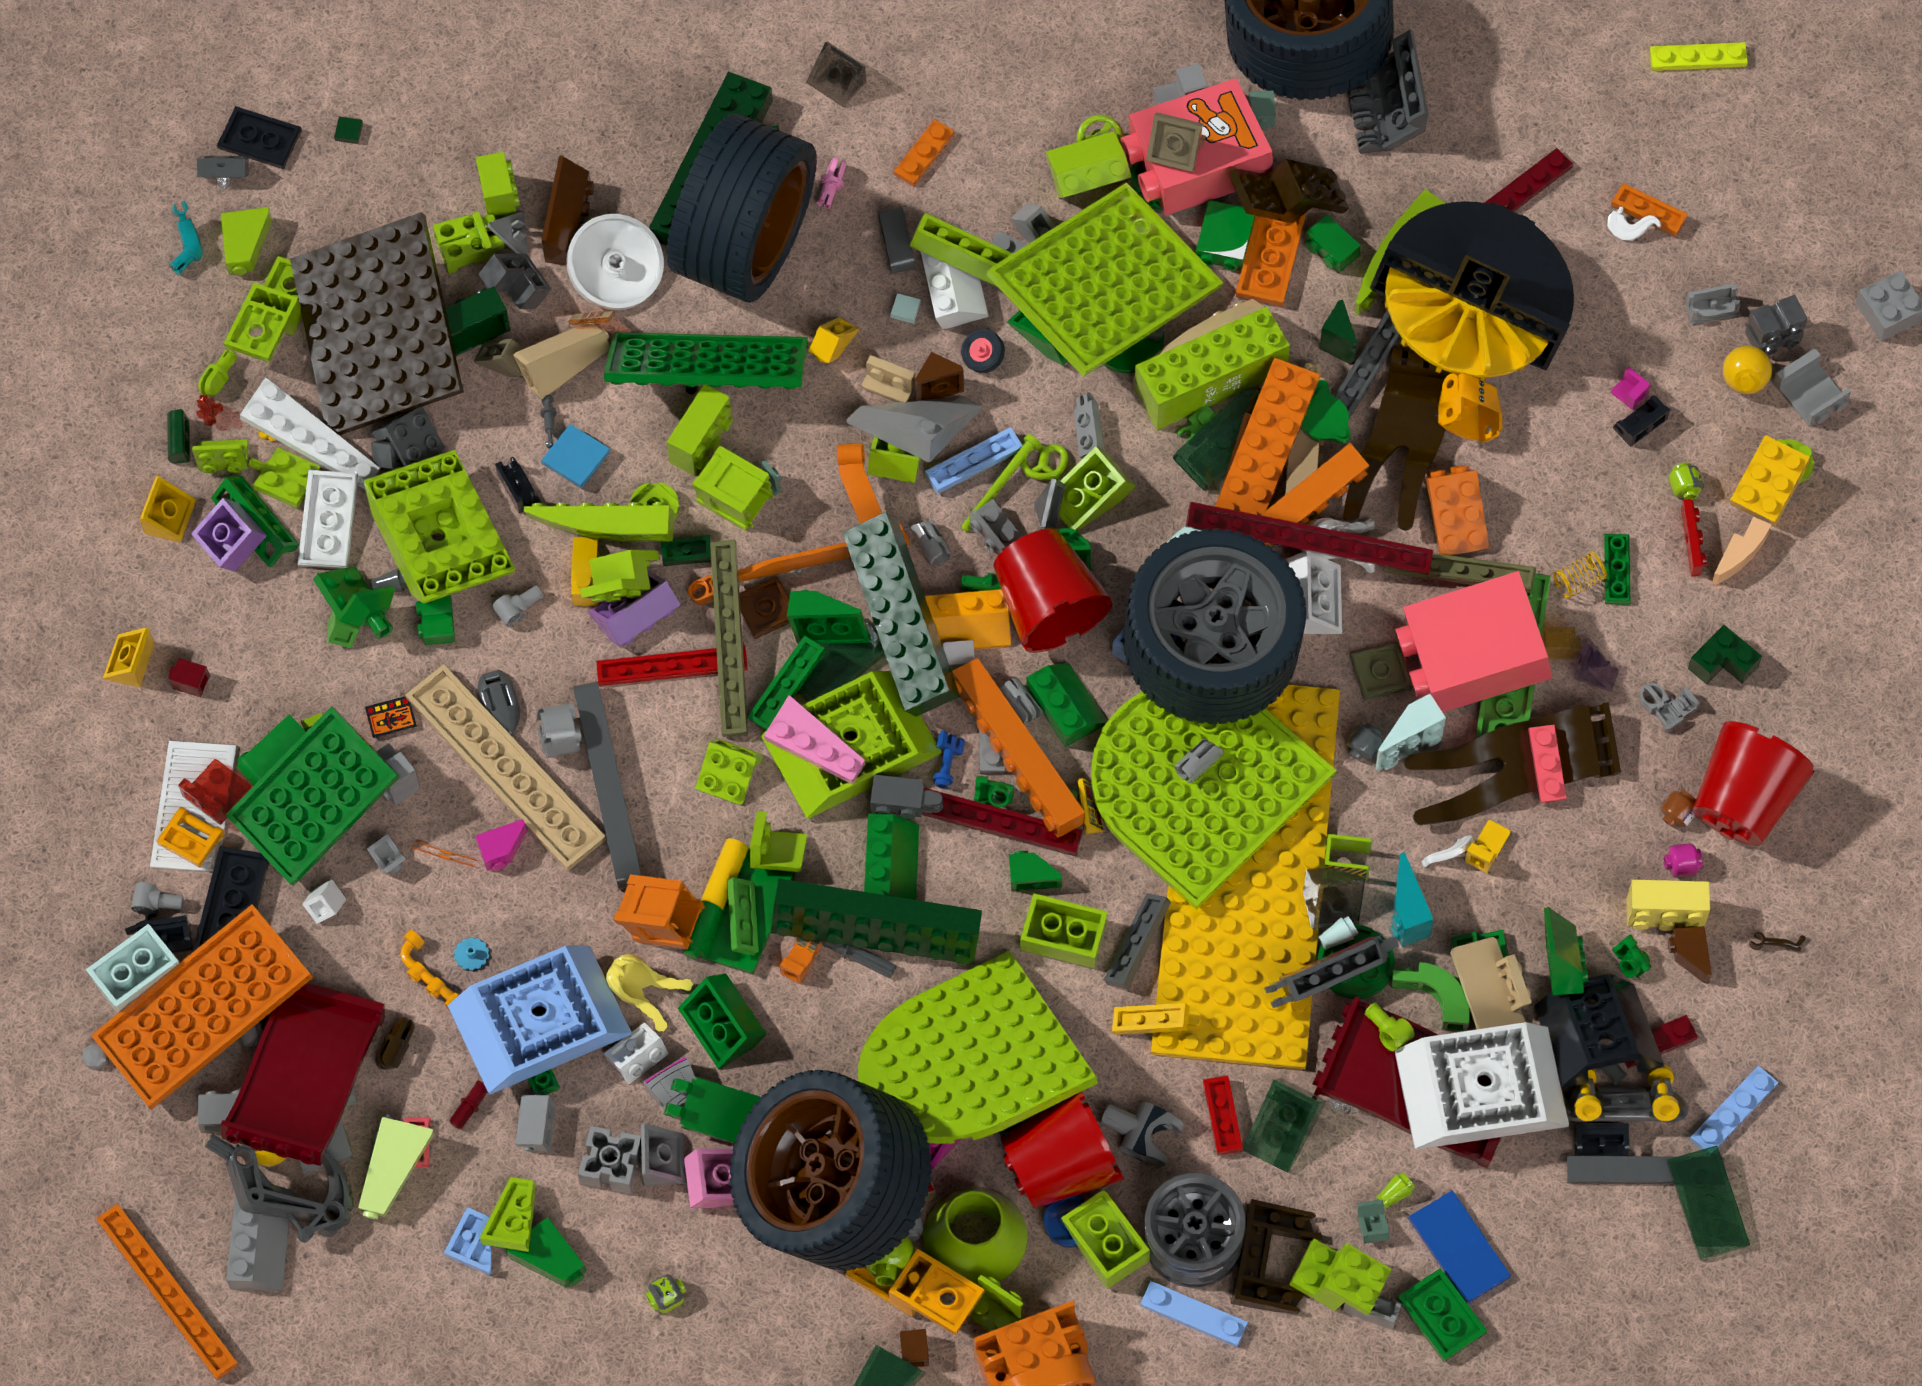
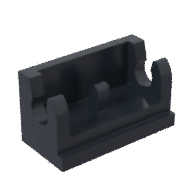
M1653 395L1632 414L1623 420L1617 421L1613 429L1631 447L1668 420L1670 409Z
M511 457L510 464L504 466L500 461L495 464L497 476L520 514L524 512V506H532V504L541 503L516 458Z
M187 915L136 923L137 932L149 924L172 953L193 950L191 927Z
M1576 1123L1574 1130L1575 1156H1628V1150H1630L1629 1123Z

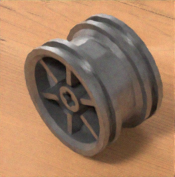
M1186 1173L1164 1182L1154 1192L1145 1213L1144 1243L1150 1250L1151 1265L1164 1279L1186 1288H1202L1224 1279L1233 1271L1238 1263L1245 1234V1212L1242 1202L1229 1185L1211 1175ZM1194 1201L1202 1202L1203 1207L1200 1210L1194 1209ZM1169 1211H1177L1178 1218L1169 1217ZM1221 1216L1224 1222L1222 1224L1214 1223V1218ZM1194 1223L1196 1227L1199 1226V1230H1195L1194 1227H1190V1224ZM1171 1235L1175 1238V1242L1169 1244L1166 1242L1165 1237ZM1212 1242H1219L1221 1246L1219 1249L1214 1250L1210 1245ZM1186 1253L1196 1254V1257L1189 1259Z

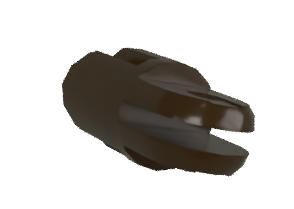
M402 1016L395 1021L389 1034L385 1036L375 1059L376 1066L379 1069L388 1070L399 1067L408 1050V1042L415 1029V1024L412 1020Z

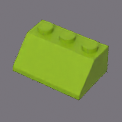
M1114 131L1045 151L1059 198L1132 177L1126 155Z

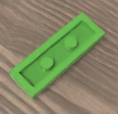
M732 877L727 881L731 949L734 952L755 955L759 952L755 884L753 881Z

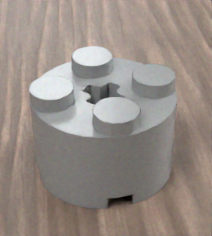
M566 703L536 710V720L542 721V724L539 725L540 728H538V734L543 753L546 754V759L580 751L581 733L579 726H574L576 713L573 704Z

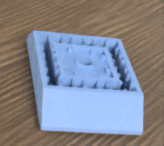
M590 946L561 947L469 986L448 1005V1009L489 1095L632 1035ZM536 1006H542L547 1011L543 1016H535L532 1010Z

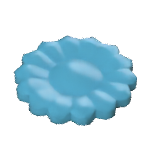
M470 937L468 940L463 939L462 943H458L457 948L454 950V960L457 961V965L462 967L463 970L469 969L474 971L486 965V960L489 959V949L486 947V943L481 942L479 938L474 939Z

